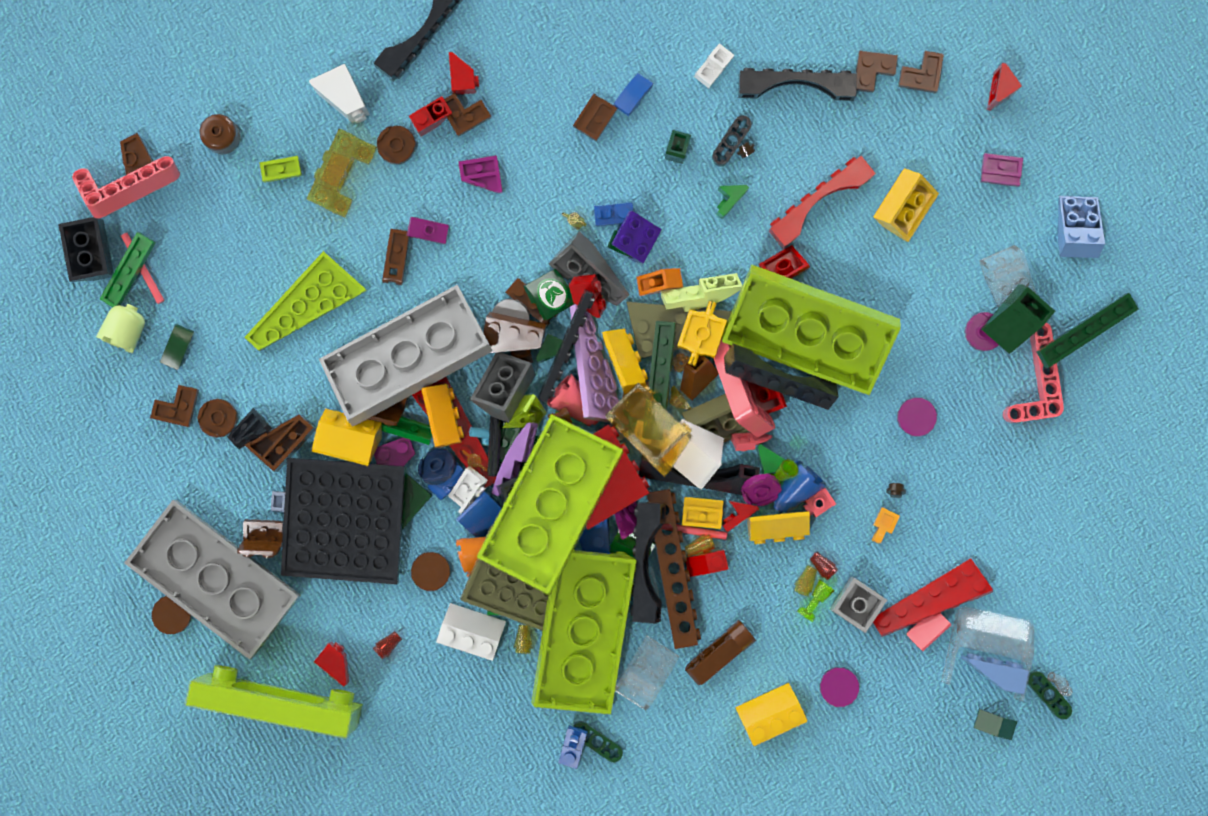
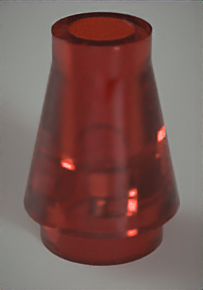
M818 551L809 559L821 577L827 581L839 570L835 563L822 556Z
M394 631L376 642L373 650L383 660L385 657L388 658L402 639Z

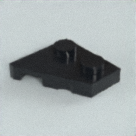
M252 408L227 437L234 446L241 449L245 444L261 437V435L269 432L273 427L256 409Z

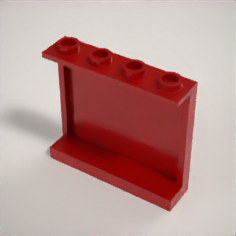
M608 424L593 433V435L623 449L624 453L586 525L588 530L649 494L647 490L650 487L644 477L640 478L637 473L640 469L634 460L630 461L627 454L630 452L626 445L619 443L617 437L620 435L614 426L610 427Z

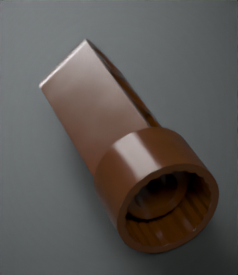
M737 620L724 634L690 661L685 667V671L697 685H702L757 640L743 623Z

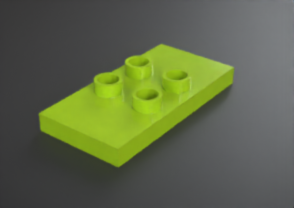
M551 414L477 558L550 595L624 453L623 449Z
M573 550L554 589L548 595L531 700L533 707L611 714L636 560L633 557Z

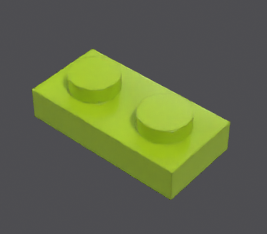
M298 156L259 162L264 183L302 176Z

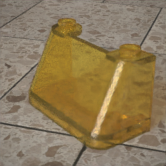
M638 382L605 417L665 477L671 471L692 438L690 433L693 430L685 422L680 424L653 398L655 393L647 385L643 387Z

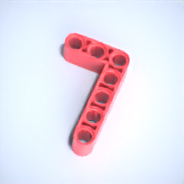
M164 156L101 188H98L90 172L85 168L75 171L72 179L94 218H102L176 181L180 176V172L173 159L169 156Z
M1045 323L1042 327L1044 330L1043 336H1039L1036 332L1030 337L1040 401L1006 407L1003 411V418L1008 423L1057 417L1064 410L1057 363L1050 367V373L1046 375L1043 372L1044 365L1036 353L1041 346H1045L1053 341L1052 329L1048 323ZM1047 384L1053 387L1052 394L1046 392ZM1051 403L1056 406L1054 414L1049 411ZM1031 406H1034L1037 410L1035 416H1032L1029 412ZM1012 409H1015L1018 413L1016 419L1010 416Z
M721 340L716 358L713 359L733 416L741 426L756 437H760L775 429V423L766 411L755 404L748 382L725 373L724 356L732 345L726 344Z

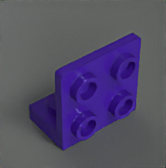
M629 211L612 245L631 256L632 258H628L633 262L644 264L662 229L634 211Z

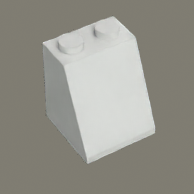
M345 64L309 80L316 93L350 122L360 123L366 120V116L370 115Z
M682 419L678 425L673 426L670 436L668 438L665 437L662 441V458L695 486L702 489L721 466L724 438Z

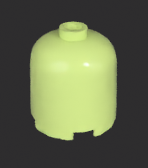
M127 304L126 307L114 306L108 312L96 338L133 353L145 325L144 318L137 312L138 308Z

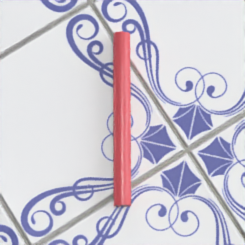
M125 233L121 235V238L128 249L132 240L129 234ZM144 264L140 273L157 304H160L165 300Z
M664 524L661 530L673 531V527L670 524ZM676 524L677 531H682V533L723 540L727 539V532Z

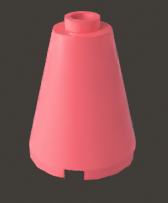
M572 374L560 382L555 388L554 397L547 400L546 404L559 412L560 409L566 407L571 418L588 426L596 425L599 422L584 418L580 384Z

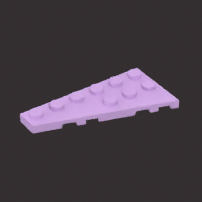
M576 304L570 306L571 319L578 306ZM586 311L585 316L587 318L583 327L579 326L576 334H579V337L575 344L583 416L585 419L625 426L630 424L628 417L625 418L621 408L624 405L622 400L617 398L615 392L617 386L608 360H604L601 353L603 349L602 343L598 342L595 336L597 329L592 315Z

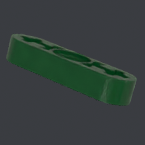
M1039 671L1029 672L1026 682L1054 716L1063 720L1068 719L1072 714L1071 705L1043 673ZM1033 676H1036V677H1039V676H1040V678L1038 679L1039 682H1040L1042 685H1045V684H1047V685L1041 688V687H1040L1038 684H1036V683H1033V684H1032V682L1034 681L1032 677H1033ZM1051 689L1054 692V697L1052 700L1047 701L1044 698V693L1046 690ZM1057 702L1062 707L1066 706V708L1064 709L1066 713L1058 714L1060 709L1056 705H1054V703Z
M578 721L573 725V727L578 726L580 728L585 726L588 734H590V731L594 732L590 735L588 742L585 740V745L606 760L615 763L622 758L623 752L620 745L584 721ZM595 736H600L603 739L602 746H593L592 739ZM606 742L610 743L608 748L611 750L618 749V757L613 756L611 758L610 752L606 749L604 753L601 751L605 748Z

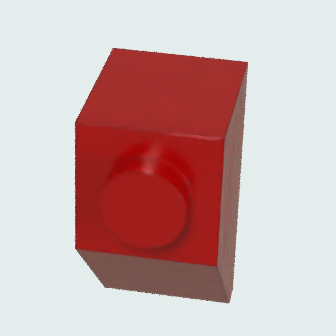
M449 52L452 93L456 95L475 94L476 87H479V76H475L474 70L456 54Z
M723 549L686 557L687 562L685 563L690 577L728 570L726 555Z
M330 642L313 662L345 687L349 683L347 654L344 652L345 648L338 642Z

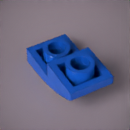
M637 73L621 92L613 106L627 116H630L640 105L641 99L652 89L653 83Z

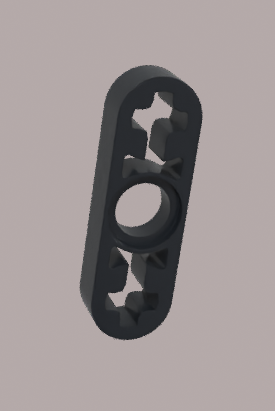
M741 115L735 119L713 152L712 161L715 165L725 166L751 128L749 117ZM745 121L747 128L743 127L739 134L736 133L739 127L738 122L742 123ZM727 137H736L737 144L729 146L726 142ZM723 145L727 149V152L724 155V158L726 160L722 159L721 161H718V156L716 154H721L723 152L724 148L721 147Z

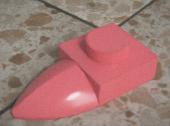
M751 432L732 434L731 441L736 451L755 450V445L770 440L772 435L764 434L756 437Z

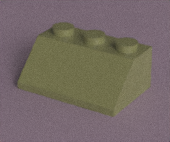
M726 393L682 413L685 421L723 437V443L731 440L732 434L749 432L735 420Z

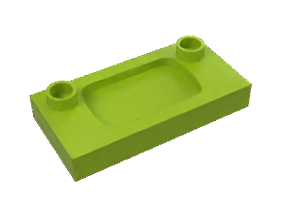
M214 665L213 673H207L190 681L185 704L196 708L347 738L358 728L363 705L353 702V692L331 689L330 697L267 685L238 679V669L222 665Z

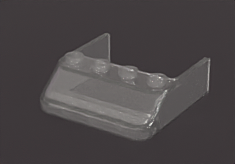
M971 607L959 608L954 620L942 682L950 685L957 650L960 647L1022 660L1023 669L1029 671L1025 693H1015L1014 696L1015 699L1024 702L1034 656L1033 624L1024 619Z

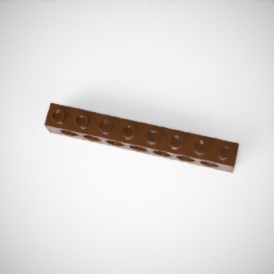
M670 489L649 492L647 494L648 502L666 503L669 507V513L665 517V524H670L673 527V531L669 535L663 534L660 528L655 536V543L674 648L698 645L697 640H701L699 628L695 629L694 621L697 620L696 609H692L690 601H694L692 589L688 590L687 582L690 581L689 570H684L683 562H687L685 550L681 551L680 543H683L682 531H677L676 526L677 523H680L678 511L674 512L673 504H676L675 493H670ZM668 543L675 544L676 552L673 554L666 553L665 546ZM671 563L679 564V572L671 573L668 570ZM675 582L683 584V590L680 593H675L672 590V585ZM678 602L686 603L687 609L684 612L676 610L675 606ZM683 621L690 623V629L686 632L679 629V624Z

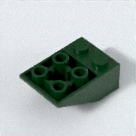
M1018 284L981 330L1010 354L1042 328L1055 313V310L1028 286Z

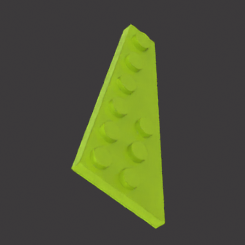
M323 251L244 338L258 351H261L367 290Z

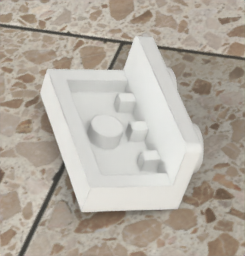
M471 466L465 469L448 495L449 498L461 507L458 511L460 514L474 502L476 497H479L485 491L484 485L488 481Z

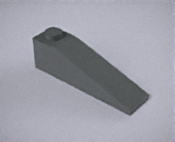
M580 231L549 262V265L567 280L573 279L576 276L596 274L597 280L601 283L602 298L615 306L619 305L629 296L628 291L594 244Z

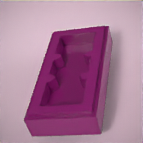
M410 217L407 236L446 244L449 225Z

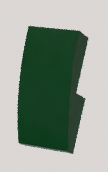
M175 324L160 363L178 370L190 345L194 331Z

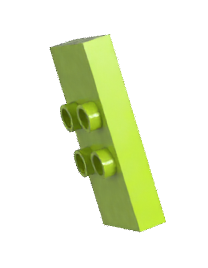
M751 264L727 322L722 342L729 345H739L750 349L759 356L870 395L901 329L900 319Z

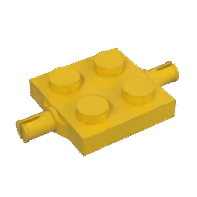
M712 301L708 302L706 312L689 309L677 346L692 353L688 362L690 365L696 366L699 355L716 358L727 320L718 318L713 314L717 305L715 302L713 304Z

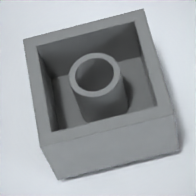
M850 577L830 607V610L866 633L887 599L854 577Z

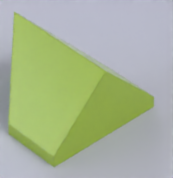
M524 395L510 422H506L503 428H524L527 423H538L539 426L546 415V411L536 395Z

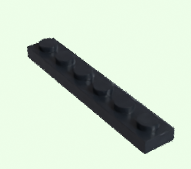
M586 289L581 296L538 395V399L546 403L548 398L551 399L555 392V388H553L554 383L560 380L563 373L561 367L570 358L571 352H569L571 344H576L579 334H576L579 326L583 327L587 318L585 312L587 308L591 309L594 303L593 293Z

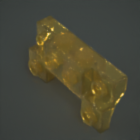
M339 128L330 149L326 150L323 154L322 161L324 162L321 168L318 167L314 174L315 181L307 196V200L345 218L353 200L339 194L354 160L369 165L377 147Z

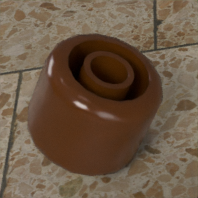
M214 114L207 117L201 123L199 129L200 139L212 152L220 155L228 154L238 147L241 140L240 130L229 117L222 114Z

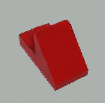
M728 501L737 515L734 516L732 513L723 520L725 523L722 527L726 532L730 531L758 511V506Z

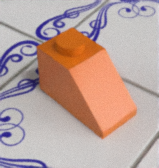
M680 268L661 269L636 277L639 296L683 288Z

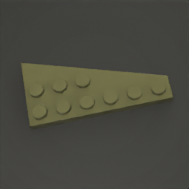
M626 302L640 359L652 356L656 321L677 323L674 351L681 349L677 345L688 312H684L683 307L666 310L665 305ZM701 308L694 311L706 312V309ZM714 310L713 314L728 322L732 311Z

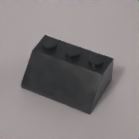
M91 217L58 224L69 282L96 281L111 278L114 271L104 220Z

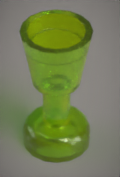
M786 459L780 464L775 474H769L775 476L781 486V481H786L798 474V466L794 461Z
M819 579L812 593L813 599L806 608L803 606L799 607L797 612L813 623L815 615L812 612L820 602L823 603L835 590Z

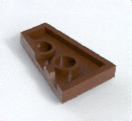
M138 133L120 141L126 175L153 162Z

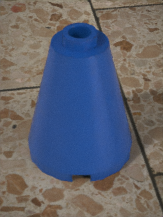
M799 459L794 462L780 486L781 493L779 492L778 498L773 501L775 503L773 507L781 514L783 512L789 513L826 486L825 483H822L823 480L809 466L804 468L801 465L803 462Z

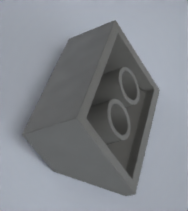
M496 352L470 400L490 416L509 423L535 377L532 363Z

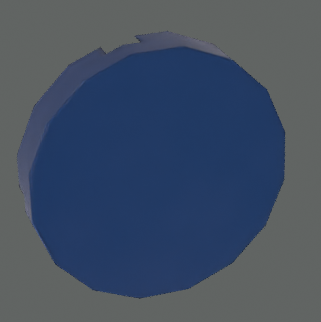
M446 449L431 450L424 459L422 457L419 461L418 474L427 484L438 485L444 483L454 474L457 466L456 459Z

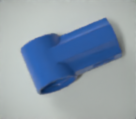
M457 462L456 470L450 479L438 485L429 484L427 486L440 501L452 491L465 471Z

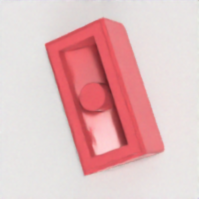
M941 613L936 616L933 615L918 622L907 632V636L920 650L924 651L951 626V623Z

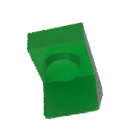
M747 185L719 186L718 191L728 200L723 199L717 206L719 210L716 215L723 219L744 196L749 187Z

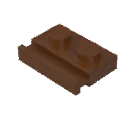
M593 93L573 124V127L597 142L616 113L617 108Z

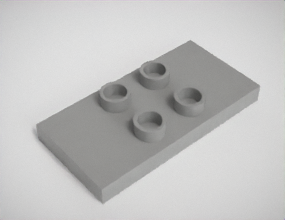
M456 285L325 355L319 361L346 419L353 427L493 350L459 286Z
M172 500L124 563L249 660L257 654L301 596L255 559L238 554V546L178 500Z

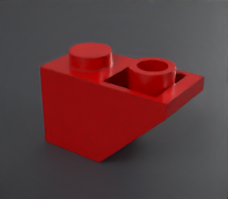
M441 96L410 114L409 118L420 137L440 126L452 112Z
M596 274L573 277L569 284L573 302L578 305L585 289L592 292V297L595 300L591 309L587 308L586 311L594 317L600 318L606 309V301L602 298V287L600 281L597 280Z

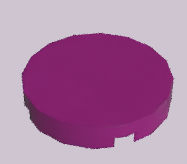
M978 313L966 323L965 338L969 345L976 350L989 351L999 346L981 330L992 317V313Z
M912 398L906 400L899 408L897 421L899 427L908 435L922 436L928 434L934 428L937 421V413L929 401L923 398Z
M759 474L746 480L742 485L741 492L747 504L765 506L778 498L779 492L781 493L779 480L775 476Z
M834 667L822 676L820 693L828 704L835 707H845L857 698L859 682L850 670Z

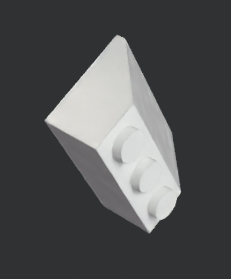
M450 603L436 642L493 661L506 621Z

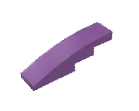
M527 423L514 440L497 474L492 490L493 495L500 496L496 485L519 475L521 463L527 462L532 452L538 423Z

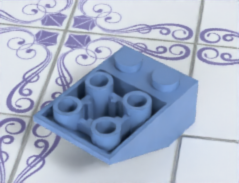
M1059 196L1058 247L1060 257L1099 258L1105 241L1098 197Z
M968 653L967 656L961 655L962 660L996 687L1005 691L1025 693L1029 671L1023 669L1022 664L1012 661H1006V664H1003L1002 660L987 657V660H984V657Z

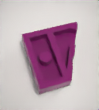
M497 155L458 161L462 182L499 194L503 193Z
M403 437L377 447L374 457L377 464L405 466L416 453L411 440Z
M636 502L614 514L622 539L633 533L634 527L637 526L635 507L638 505Z

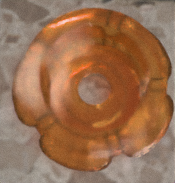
M683 353L677 354L672 360L674 370L679 373L684 371V366L690 358Z

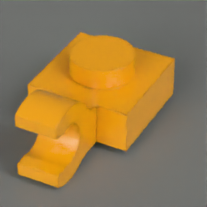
M881 507L873 523V526L878 529L874 533L872 541L879 544L882 542L886 532L892 534L900 516Z

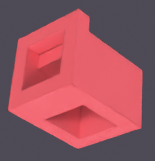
M824 488L806 500L804 508L806 511H809L810 516L818 517L836 505L827 489ZM817 500L822 501L821 507L816 506Z

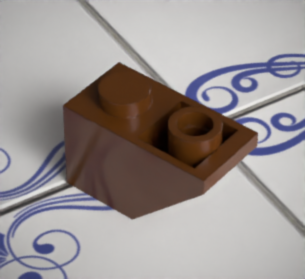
M699 355L696 366L690 365L688 362L685 364L680 391L689 399L694 400L719 375L718 370L705 356Z

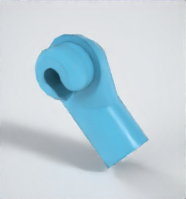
M470 427L469 435L481 438V445L489 446V430Z

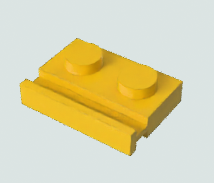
M684 497L682 525L721 529L724 501Z

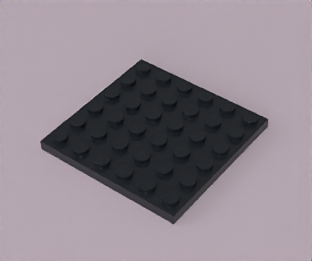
M287 458L281 576L399 584L406 466L372 463L366 466L354 462Z

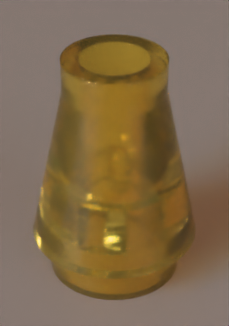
M703 534L685 546L689 557L710 553L715 549V544L710 534Z
M806 566L794 584V591L801 595L809 596L813 591L817 569Z
M518 625V632L513 647L515 648V653L531 654L533 646L529 625Z

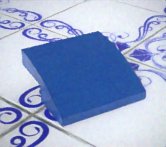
M484 491L456 520L474 537H486L502 507Z

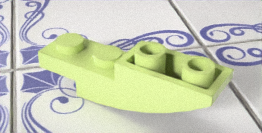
M737 273L699 279V285L661 291V298L666 310L683 307L684 312H689V309L698 310L707 307L709 301H712L713 304V302L718 303L740 291L742 284Z

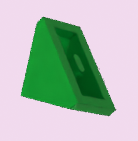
M759 444L756 447L762 474L792 468V463L763 445Z

